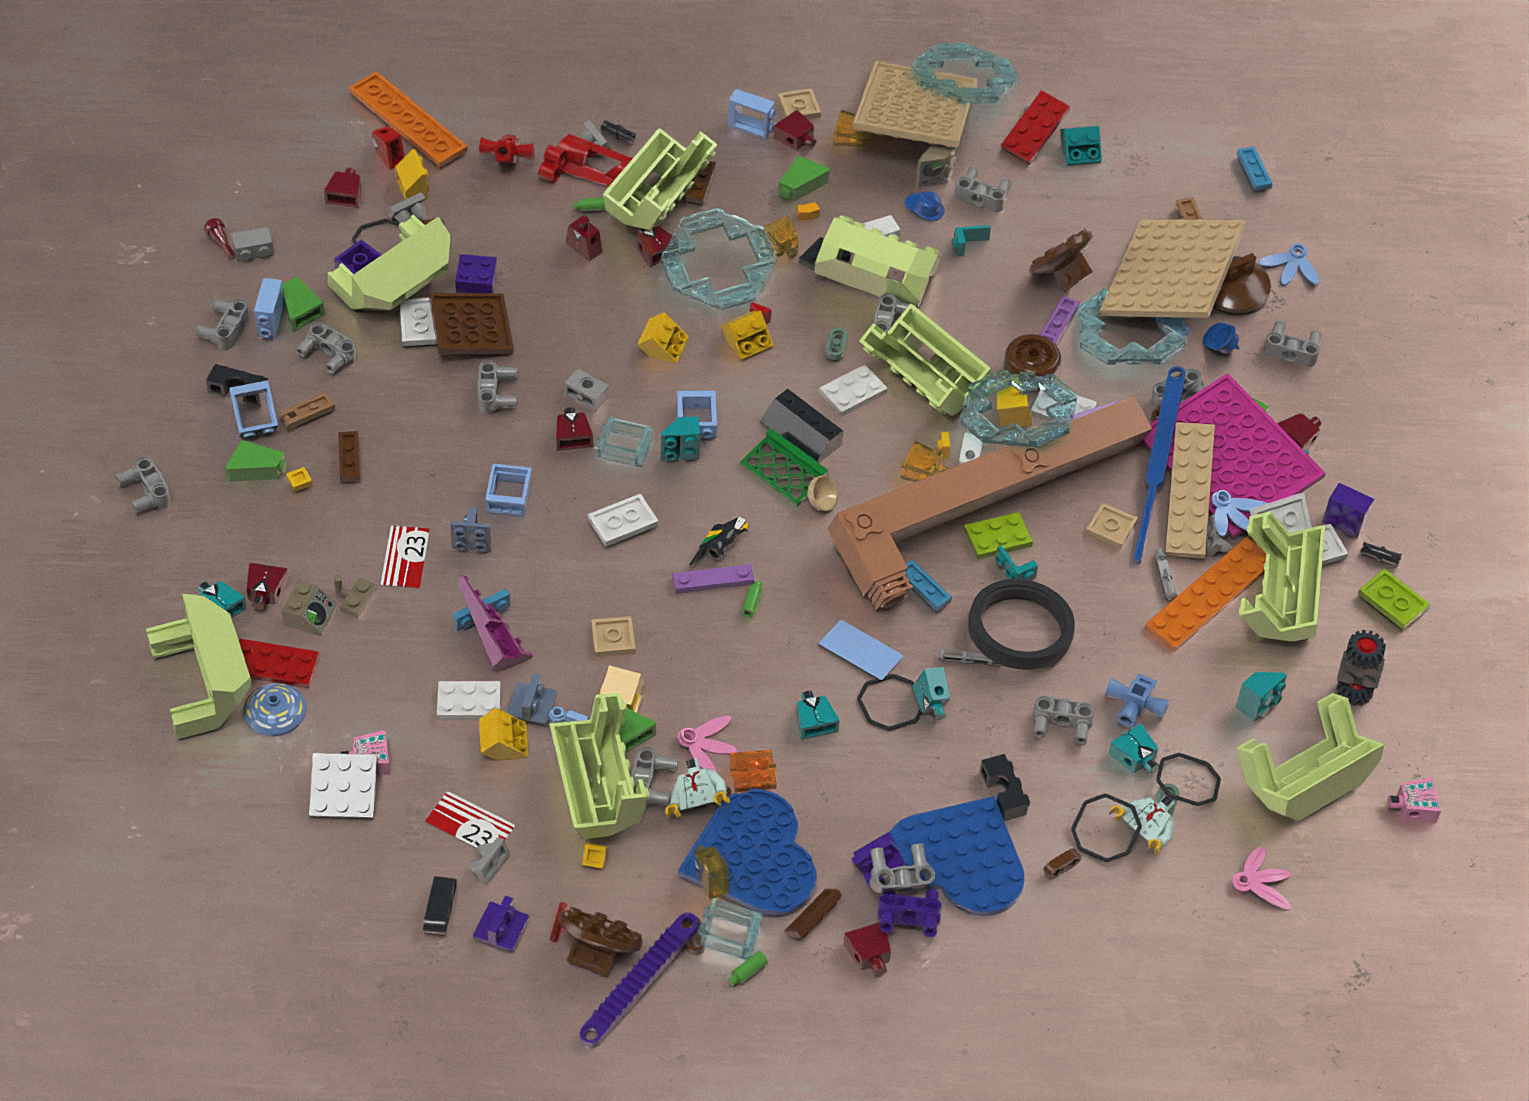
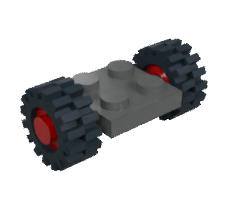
M1362 630L1361 634L1357 631L1355 635H1351L1347 649L1343 652L1337 675V694L1348 698L1349 703L1351 701L1355 706L1357 702H1359V705H1363L1364 702L1368 703L1369 699L1372 698L1374 689L1378 688L1385 659L1383 657L1386 644L1383 643L1384 639L1382 637L1379 638L1378 633L1372 635L1373 631L1369 630V633H1366V630Z

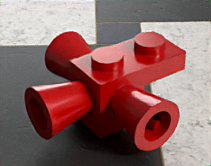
M506 134L498 139L497 142L481 137L479 155L494 154L496 162L514 164L517 156L533 161L535 143L520 145L521 139L516 138V135Z

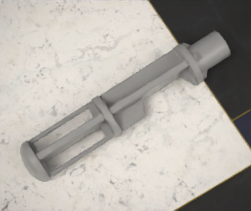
M1158 547L1155 549V560L1165 590V597L1168 600H1173L1177 597V592L1175 591L1173 577L1167 562V555L1164 554L1163 548Z
M944 648L939 652L940 660L973 663L974 660L987 661L988 665L998 664L980 652ZM945 650H947V651L962 652V654H953V653H944V652H945ZM944 657L961 658V661L944 659Z

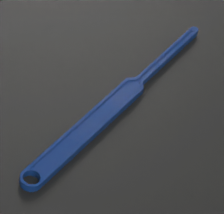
M1180 366L1172 367L1168 371L1145 479L1149 489L1134 555V562L1136 564L1142 562L1156 491L1164 483L1186 378L1185 370ZM1174 372H1181L1183 374L1179 378L1171 376Z

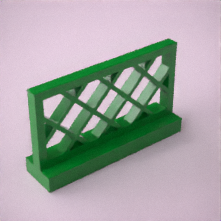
M771 428L766 432V437L740 461L741 466L797 507L807 498L809 485H804V478L814 479L822 475L829 476L828 469ZM767 444L772 448L773 452L761 453V449ZM773 457V464L762 465V458ZM775 457H785L787 463L776 464ZM759 458L760 465L751 466L748 464L751 459ZM798 467L801 469V473L790 474L789 468ZM787 468L788 475H776V469ZM773 469L774 476H765L762 474V470ZM802 478V485L790 486V479ZM788 479V486L780 487L777 485L776 480ZM802 490V495L796 499L791 495V491Z

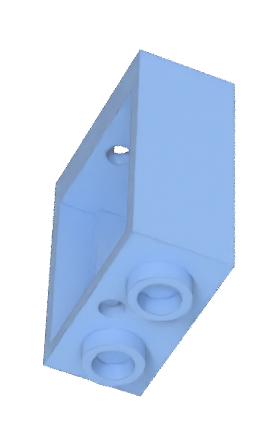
M735 89L728 103V126L766 139L770 133H773L775 125V102ZM742 106L765 114V121L742 114Z
M263 278L254 309L257 337L274 339L277 337L285 308L282 280Z
M268 380L229 388L239 436L244 435V438L255 436V433L258 432L269 434L275 432L274 429H278ZM264 392L271 423L243 429L237 398Z
M677 391V418L683 417V409H711V422H699L700 438H717L716 392Z
M492 464L485 498L486 512L525 516L532 482V469L523 466ZM497 480L524 483L522 498L494 495Z

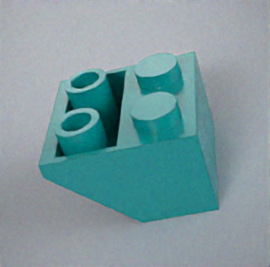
M1100 126L1060 129L1061 147L1067 164L1102 161Z
M678 417L661 432L660 459L661 461L699 459V417Z
M1280 672L1253 673L1242 683L1236 708L1253 721H1256L1260 716L1264 717L1271 706L1278 705L1282 700L1283 696L1281 694L1286 687L1287 674Z

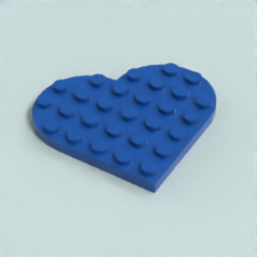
M749 789V792L740 794L736 792L730 795V802L726 803L723 801L721 807H718L678 869V875L761 914L783 915L798 910L813 895L816 887L817 872L809 853L795 843L798 833V820L793 812L794 809L784 798L767 790ZM695 849L697 850V852H698V854H699V855H698V859H697L696 855L694 854ZM695 858L698 862L701 873H698V871L696 870Z
M994 796L911 815L899 821L890 830L906 866L914 864L911 846L914 844H924L926 862H929V865L934 870L935 878L930 884L921 889H941L945 898L953 906L969 911L968 914L991 916L1002 913L1016 903L1023 890L1024 870ZM919 872L921 880L926 881L925 875Z

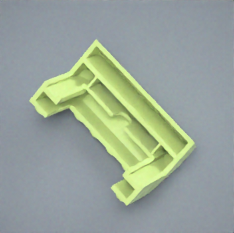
M658 128L603 193L606 210L626 225L648 230L655 225L658 226L666 218V213H670L675 207V200L679 202L684 196V189L688 191L693 185L692 179L699 170H704L709 164V161L716 153L714 149L718 144L700 131L686 149L662 129ZM653 172L661 177L654 187L646 182Z
M411 215L409 220L399 224V229L402 231L399 237L403 240L355 274L341 263L333 272L329 271L327 273L328 286L352 310L379 312L393 309L448 270L450 233L439 217L424 225L415 215Z
M844 215L834 217L821 245L815 262L814 273L878 297L885 293H890L900 302L916 304V308H919L929 278L935 275L942 256L938 253V249L929 246L920 249L916 247L917 243L908 240L906 243L899 241L900 237L889 234L887 237L882 235L881 230L875 228L871 230L865 229L864 224L856 221L853 223V219ZM844 250L855 253L852 263L841 259ZM890 266L906 272L903 281L887 276Z
M911 303L888 332L873 323L859 340L864 345L863 350L877 360L881 357L887 361L894 373L897 375L901 373L905 376L903 380L910 386L916 385L918 387L916 391L923 397L926 396L929 399V404L944 415L947 412L953 416L975 401L990 382L991 368ZM923 344H926L935 352L929 361L917 352Z
M1271 511L1250 516L1249 525L1247 526L1248 535L1266 553L1265 573L1262 580L1263 594L1256 595L1255 608L1246 598H1241L1240 617L1244 619L1259 637L1291 642L1315 637L1325 525L1289 533Z
M182 594L186 613L185 619L146 628L153 659L190 649L195 650L209 699L170 709L177 740L219 729L252 686L230 613L201 595Z
M620 692L595 695L590 720L549 723L573 826L584 839L611 836L640 822L643 812H646V800H649V791L647 787H644L643 779H638L635 794L633 791L634 779L629 775L630 763L628 759H625V744L621 742L619 735L620 728L624 725L623 715L627 712L626 701H622ZM584 763H587L590 778L587 777L588 773L586 772Z
M1332 693L1319 700L1317 705L1326 739L1275 768L1268 744L1262 742L1256 745L1255 739H1251L1236 748L1246 784L1269 810L1300 821L1363 784L1381 761L1385 744L1358 735L1349 699Z

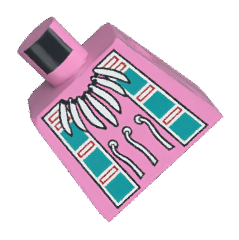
M385 730L355 737L352 739L353 750L341 751V754L377 755L376 775H390Z
M1433 778L1402 783L1397 795L1388 796L1389 808H1400L1403 819L1437 823L1441 809Z

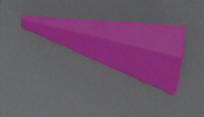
M462 575L457 581L492 667L506 670L530 660L533 654L530 651L526 652L521 647L522 641L519 637H513L508 629V624L490 603L485 604L480 598L481 592L478 589L474 591L468 581L469 578Z

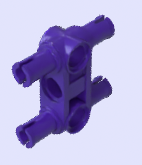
M928 889L925 893L926 898L895 895L896 892L894 891L883 892L879 898L877 913L882 932H891L894 927L893 923L923 926V934L926 937L932 938L936 936L942 909V903L938 900L939 892L936 889Z

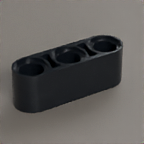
M434 876L424 917L423 932L446 935L456 892V878Z

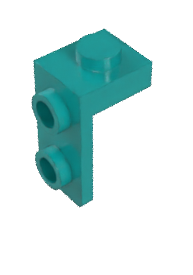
M990 225L955 228L952 248L956 250L957 256H964L966 242L989 240Z
M1002 545L997 547L995 560L1005 570L1008 579L1032 581L1036 578L1038 565L1035 560L1017 567Z

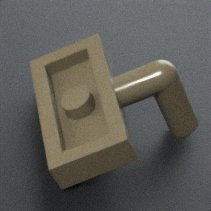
M340 575L334 576L335 592L346 597L340 606V611L359 618L377 591V584L359 578L353 588L348 590L343 588L342 577Z

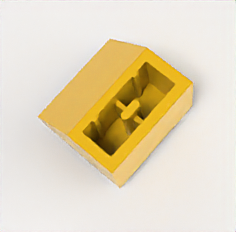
M413 149L395 167L396 181L405 200L421 192L425 200H427V192L430 191L429 184L426 181L429 178L427 168H423L422 157L418 156L416 150Z
M751 311L720 325L727 344L740 360L774 346L761 311Z
M663 312L649 318L637 345L651 358L676 364L689 336Z
M498 708L479 718L481 754L496 761L526 759L529 757L526 722Z

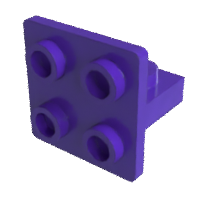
M890 832L856 850L854 857L851 858L854 865L863 873L868 886H870L871 869H873L871 849L883 848L885 863L889 868L906 866ZM879 877V882H882L884 879Z
M505 895L501 905L489 902L473 933V938L512 952L529 920V915L517 911L514 907L513 898Z

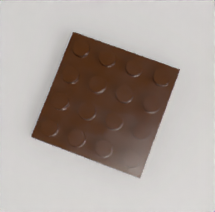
M503 293L429 294L438 354H513L514 347Z

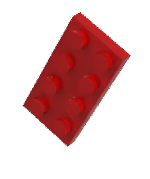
M1041 90L1002 142L1001 148L1031 164L1071 110L1070 106Z
M239 639L252 680L310 688L320 657L319 651Z

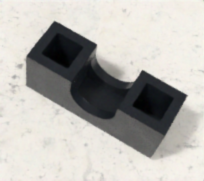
M215 364L206 379L208 393L226 397L229 388L267 380L269 382V379L261 375ZM264 392L242 397L244 403L261 407L266 399Z
M1005 754L981 760L980 774L987 788L999 786L1006 790L997 793L996 798L1003 820L1008 821L1027 815L1030 800L1028 795L1023 793L1021 781L1014 774L1012 762L1008 761Z

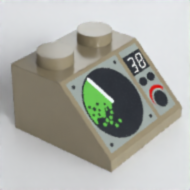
M941 144L931 145L918 160L915 186L940 185L947 179H950L954 173L955 148H949Z
M298 580L282 609L283 623L285 626L322 636L337 608V603L317 585Z

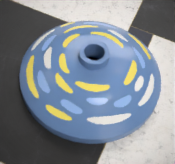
M282 683L263 685L247 697L243 708L244 719L247 725L258 734L282 736L294 731L303 722L306 715V702L303 695L290 685Z

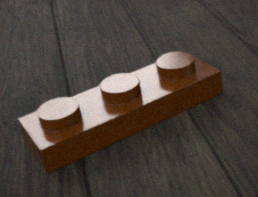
M709 161L704 170L700 169L692 179L694 183L687 191L686 201L704 204L716 169V162Z
M358 431L338 432L340 482L360 481Z
M824 889L784 930L788 937L803 938L807 936L810 929L823 919L824 914L837 905V901L842 897L838 889Z

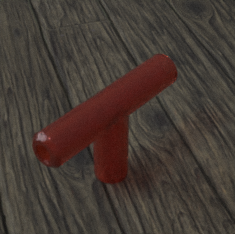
M560 902L549 938L552 942H557L562 926L558 919L561 912L567 910L568 905L565 902Z

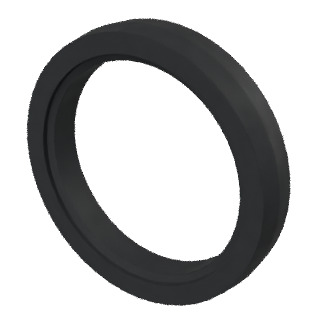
M1007 579L992 583L977 594L969 611L968 629L975 646L992 661L1013 669L1035 670L1056 663L1066 654L1073 640L1075 620L1068 603L1051 588L1030 580ZM1008 597L1031 599L1047 607L1056 616L1061 627V636L1053 645L1042 650L1030 652L1013 650L1001 645L987 633L983 626L981 615L987 606L999 599Z

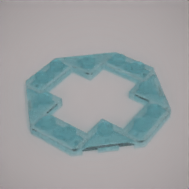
M958 42L957 44H934L912 61L910 66L920 87L925 89L934 88L936 89L935 93L945 97L954 96L958 102L963 104L997 103L1002 95L1008 94L1013 86L1016 87L1020 81V77L1010 60L963 42ZM971 58L976 67L992 66L998 77L987 79V87L959 88L954 79L937 80L931 68H943V59Z
M719 208L683 217L661 256V263L673 291L721 311L756 301L777 261V255L764 227L754 226L747 223V220L735 215L730 216ZM723 227L729 241L747 236L758 263L743 267L742 271L747 283L715 292L709 277L691 282L680 255L695 251L691 235Z
M1102 289L1078 306L1080 348L1107 365H1115L1116 362H1126V365L1142 364V362L1162 364L1186 346L1185 318L1166 317L1158 323V329L1168 335L1148 350L1134 341L1119 350L1097 336L1105 330V323L1096 317L1101 314L1100 309L1109 289Z
M1000 370L969 384L968 395L965 398L964 409L960 416V424L983 443L1038 448L1070 433L1078 393L1053 374H1046V376L1041 377L1035 376V373L1020 372L1017 375L1010 374L1006 370ZM1010 386L1015 387L1023 395L1040 388L1057 402L1046 407V414L1053 420L1029 431H1025L1015 422L998 429L981 414L992 409V403L986 397Z

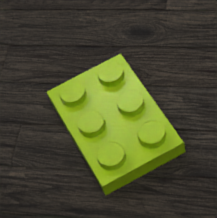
M1019 512L964 525V532L977 560L996 555L997 547L1002 545L1006 552L1033 546V540Z
M1385 568L1358 591L1359 596L1403 630L1430 607L1429 602Z

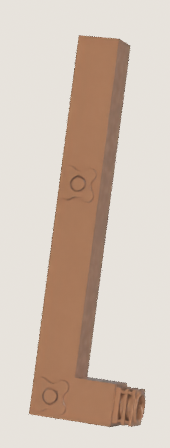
M1133 396L840 511L835 515L827 529L863 597L868 595L869 599H872L871 603L875 605L876 611L888 608L903 601L913 588L912 584L910 585L909 578H906L908 567L895 544L896 542L1138 446L1152 430V427Z

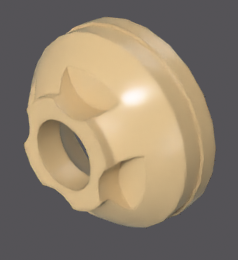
M829 476L815 477L809 484L807 497L812 506L819 511H829L835 506L837 488ZM814 489L818 492L817 499L814 497Z

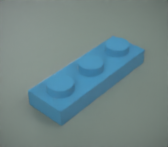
M1255 146L1238 149L1237 156L1254 190L1271 189L1273 183Z
M913 560L906 563L908 567L906 578H909V583L913 586L912 589L936 612L952 601V597Z
M504 589L483 599V602L485 604L490 603L497 612H501L510 607V594ZM468 607L453 613V625L457 631L474 624Z

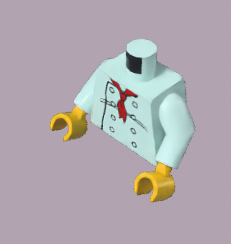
M698 758L685 761L688 773L678 776L671 795L670 805L667 806L665 813L669 819L673 812H675L676 818H679L681 816L679 808L687 810L714 802L721 807L722 800L729 803L730 799L726 795L725 780L716 771H712L711 768L700 770Z
M1167 795L1158 804L1150 797L1129 802L1136 808L1142 824L1139 834L1148 841L1147 850L1155 848V855H1158L1160 848L1164 847L1173 837L1174 818L1167 812L1175 802ZM1115 805L1111 808L1109 815L1112 813L1118 814L1115 816L1114 821L1118 822L1121 816H1124L1123 819L1135 830L1138 826L1131 808L1124 805Z

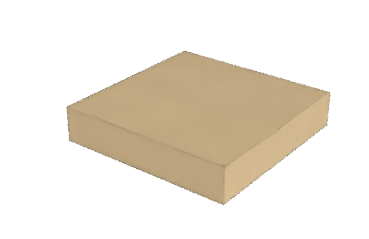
M812 88L778 93V101L785 117L795 110H799L807 119L821 117V110Z
M1102 503L1086 528L1085 534L1121 549L1135 527L1138 518Z
M631 616L591 620L595 657L636 654Z

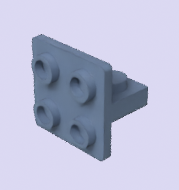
M469 507L468 515H464V522L452 521L450 524L452 549L491 552V525L478 523L477 507Z
M533 673L529 684L520 682L516 684L507 713L523 721L547 725L549 712L553 707L557 691L544 688V684L541 683V675Z

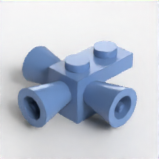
M1138 673L1136 679L1132 680L1128 688L1116 679H1110L1104 696L1124 700L1123 709L1116 716L1119 724L1127 728L1134 727L1137 715H1142L1144 709L1163 719L1170 700L1151 697L1157 684L1156 680Z

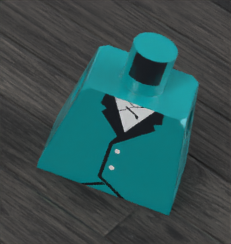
M219 581L213 586L208 582H203L199 585V595L205 596L230 613L231 618L246 610L244 596L224 582Z
M944 668L924 669L912 686V690L921 712L932 713L934 719L939 720L946 716L944 707L950 700Z
M812 691L803 692L801 694L802 700L797 702L796 711L800 739L805 740L839 732L840 720L825 696L814 697Z
M1141 723L1111 741L1108 754L1131 772H1137L1144 767L1152 774L1159 768V764L1155 761L1158 747Z

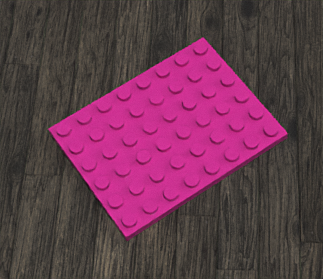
M1228 373L1180 404L1176 422L1215 425L1208 512L1211 516L1217 508L1212 502V495L1219 490L1227 491L1231 498L1254 499L1268 504L1302 493L1325 478V472ZM1158 419L1150 423L1152 430L1142 441L1150 451H1152ZM1175 430L1167 464V469L1171 472V474L1173 467ZM1238 510L1249 520L1250 512ZM1227 516V530L1234 539L1245 530L1234 524Z

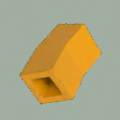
M816 202L797 205L798 221L815 219L820 215V208Z

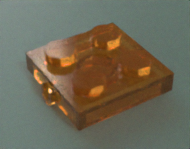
M771 750L730 753V775L733 777L735 792H746L749 789H776L775 773L777 769L776 764H773Z

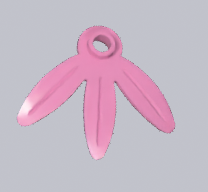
M728 715L714 718L695 730L689 727L684 728L677 735L679 744L689 748L693 759L698 758L701 769L711 768L712 771H716L714 764L704 751L720 755L737 752V749L730 744L706 738L720 732L731 722V717Z
M1259 847L1248 856L1244 871L1234 875L1232 884L1240 893H1246L1251 890L1270 904L1287 910L1290 908L1289 902L1278 891L1264 885V883L1285 880L1291 876V873L1276 868L1256 872L1262 865L1266 853L1264 848Z

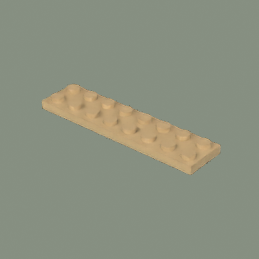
M1176 422L1166 540L1167 556L1205 559L1215 425Z

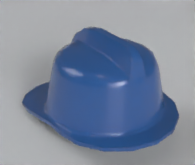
M934 192L913 193L905 199L906 207L926 220L935 221L944 215L945 209L941 204V199Z
M1219 322L1212 325L1204 334L1203 343L1211 349L1223 354H1227L1233 349L1239 350V335L1232 325Z

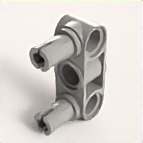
M970 167L965 176L957 179L955 197L957 199L993 212H1000L1004 209L1007 192L1012 184L1009 179L1003 178L998 187L975 180L978 175V170L975 167Z
M890 293L881 295L875 313L874 324L888 332L894 324L895 315L898 313L902 314L910 304L900 302Z
M215 298L211 307L212 310L224 313L221 321L214 329L199 324L196 329V336L211 340L221 350H229L234 346L249 320L248 305L243 299L226 302Z
M1276 321L1272 332L1267 335L1264 347L1265 354L1307 367L1316 365L1320 353L1319 343L1322 334L1319 331H1312L1308 341L1295 336L1283 334L1285 323Z
M316 322L311 324L305 340L296 347V352L301 357H304L312 348H317L326 355L333 357L325 365L326 370L331 374H334L342 365L352 364L357 360L355 342L323 323Z
M485 360L480 363L478 402L481 413L491 414L496 409L505 407L516 408V396H499L497 380L517 379V367H500V365L495 364L491 360Z
M1185 370L1186 378L1181 400L1205 388L1201 380V373L1198 370ZM1179 373L1176 375H1172V377L1179 378L1183 374ZM1167 379L1154 385L1151 402L1156 407H1161Z
M140 457L130 469L115 474L119 486L134 480L140 481L146 496L131 501L135 513L150 507L165 509L170 506L171 498L168 485L150 457Z
M1040 696L1035 701L1033 711L1035 720L1034 736L1044 738L1047 724L1076 728L1075 743L1085 745L1088 730L1093 723L1094 708L1091 704Z
M642 747L638 750L631 777L634 779L633 791L635 794L638 779H643L644 787H647L649 791V800H646V805L651 803L670 805L671 793L653 790L655 770L658 769L677 771L678 758L660 756L651 747Z
M914 844L911 846L914 863L912 866L895 868L886 866L883 848L871 849L873 869H871L870 887L872 890L878 893L902 892L921 889L930 884L935 878V872L929 865V862H926L924 844ZM919 872L925 875L926 881L921 880ZM879 877L885 880V885L879 882Z

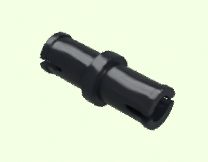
M604 120L603 123L606 126L601 125L602 131L612 134L616 139L621 138L631 144L634 142L631 138L636 139L635 132L624 129L620 124L615 125Z
M1366 542L1363 543L1360 551L1361 554L1377 558V561L1381 562L1383 560L1397 566L1402 558L1401 553L1387 550L1384 546L1378 547Z

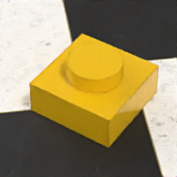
M941 432L940 440H937V451H940L941 459H949L951 447L949 432Z
M305 467L286 473L287 480L294 492L313 485Z
M586 842L582 865L603 869L607 846Z

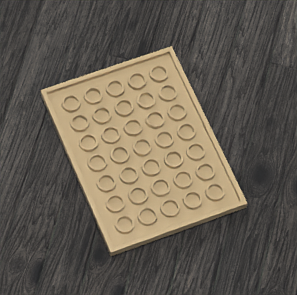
M875 61L853 121L852 129H857L860 132H874L877 135H891L894 138L924 141L932 145L941 144L949 148L959 147L978 79Z
M1140 220L1101 306V316L1209 318L1246 228L1245 220Z

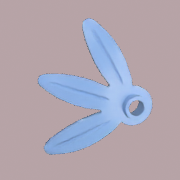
M1296 243L1289 249V252L1273 254L1258 261V264L1263 267H1276L1287 263L1281 275V284L1287 285L1292 281L1298 266L1303 276L1314 285L1319 284L1318 274L1306 259L1307 249L1303 244Z
M1225 490L1215 492L1212 495V502L1217 507L1214 514V525L1217 532L1221 536H1225L1228 528L1227 516L1234 524L1247 531L1249 520L1238 510L1250 512L1249 509L1267 503L1254 499L1231 498L1230 494Z

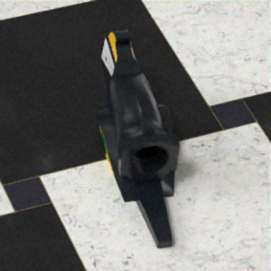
M737 517L725 524H715L700 544V549L689 564L690 567L693 568L704 555H709L710 558L720 561L722 555H725V549L733 543L736 536L744 531H749L748 522Z

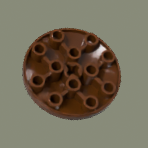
M1084 229L1078 234L1067 238V242L1047 250L1043 257L1040 256L1032 261L1033 264L1030 265L1029 273L1031 276L1054 273L1064 291L1069 290L1079 281L1093 273L1082 255L1094 238L1091 231L1087 232Z
M1253 253L1243 257H1233L1213 308L1231 313L1245 314L1260 308L1267 301L1271 291V281L1266 271L1255 263L1257 257Z
M570 907L569 910L561 912L558 919L560 925L575 937L567 961L590 968L592 971L604 976H609L617 952L624 953L641 950L643 935L628 929V924L623 921L615 920L613 922L608 920V916L603 913L595 912V915L575 907Z

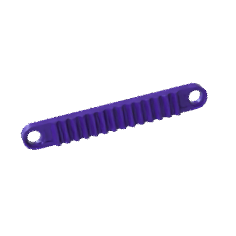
M686 912L678 916L671 926L665 929L664 934H661L659 939L655 940L654 945L649 947L648 952L644 953L643 958L638 960L637 965H634L632 970L628 971L626 977L622 978L621 983L616 985L615 990L610 992V996L605 998L603 1004L600 1003L599 1008L594 1010L593 1015L580 1030V1040L585 1047L594 1048L602 1043L697 933L699 925L698 919L694 914ZM684 921H692L694 925L689 929H685L682 927ZM589 1031L597 1033V1037L593 1040L586 1039L585 1035Z

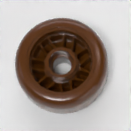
M1036 334L1019 336L1006 349L1003 364L1005 376L1010 383L1011 379L1018 378L1022 390L1040 391L1041 388L1053 385L1057 380L1061 366V353L1057 345L1044 336Z

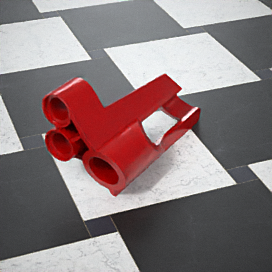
M568 134L556 147L552 145L547 146L543 157L544 162L541 163L538 170V177L556 183L561 173H565L609 187L633 158ZM604 155L622 163L605 173L585 165V160L592 156Z

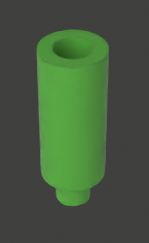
M604 197L580 199V202H574V209H581V212L605 211Z
M755 581L754 585L749 587L741 610V614L745 618L755 617L763 594L760 581Z
M757 951L731 972L732 976L728 978L729 984L734 986L736 983H744L768 964L766 956L762 952Z

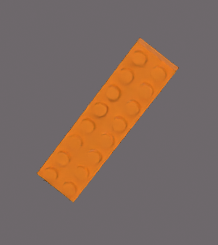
M377 71L349 87V92L438 167L444 166L468 151L466 144Z
M1245 537L1145 624L1144 629L1176 652L1265 573L1266 553L1256 543Z

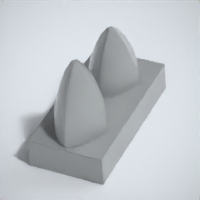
M591 120L584 123L587 129L579 138L589 142L594 141L593 143L612 150Z
M421 192L391 206L388 216L391 220L396 219L398 222L404 223L410 219L409 212L411 211L417 218L425 221L427 211L423 203L425 200L424 195Z
M1214 514L1208 519L1205 555L1211 557L1216 552L1228 553L1233 549L1222 538L1223 536L1217 532L1214 525Z
M498 837L493 843L477 846L479 853L483 857L469 863L470 870L477 875L480 883L486 885L510 854L504 839Z

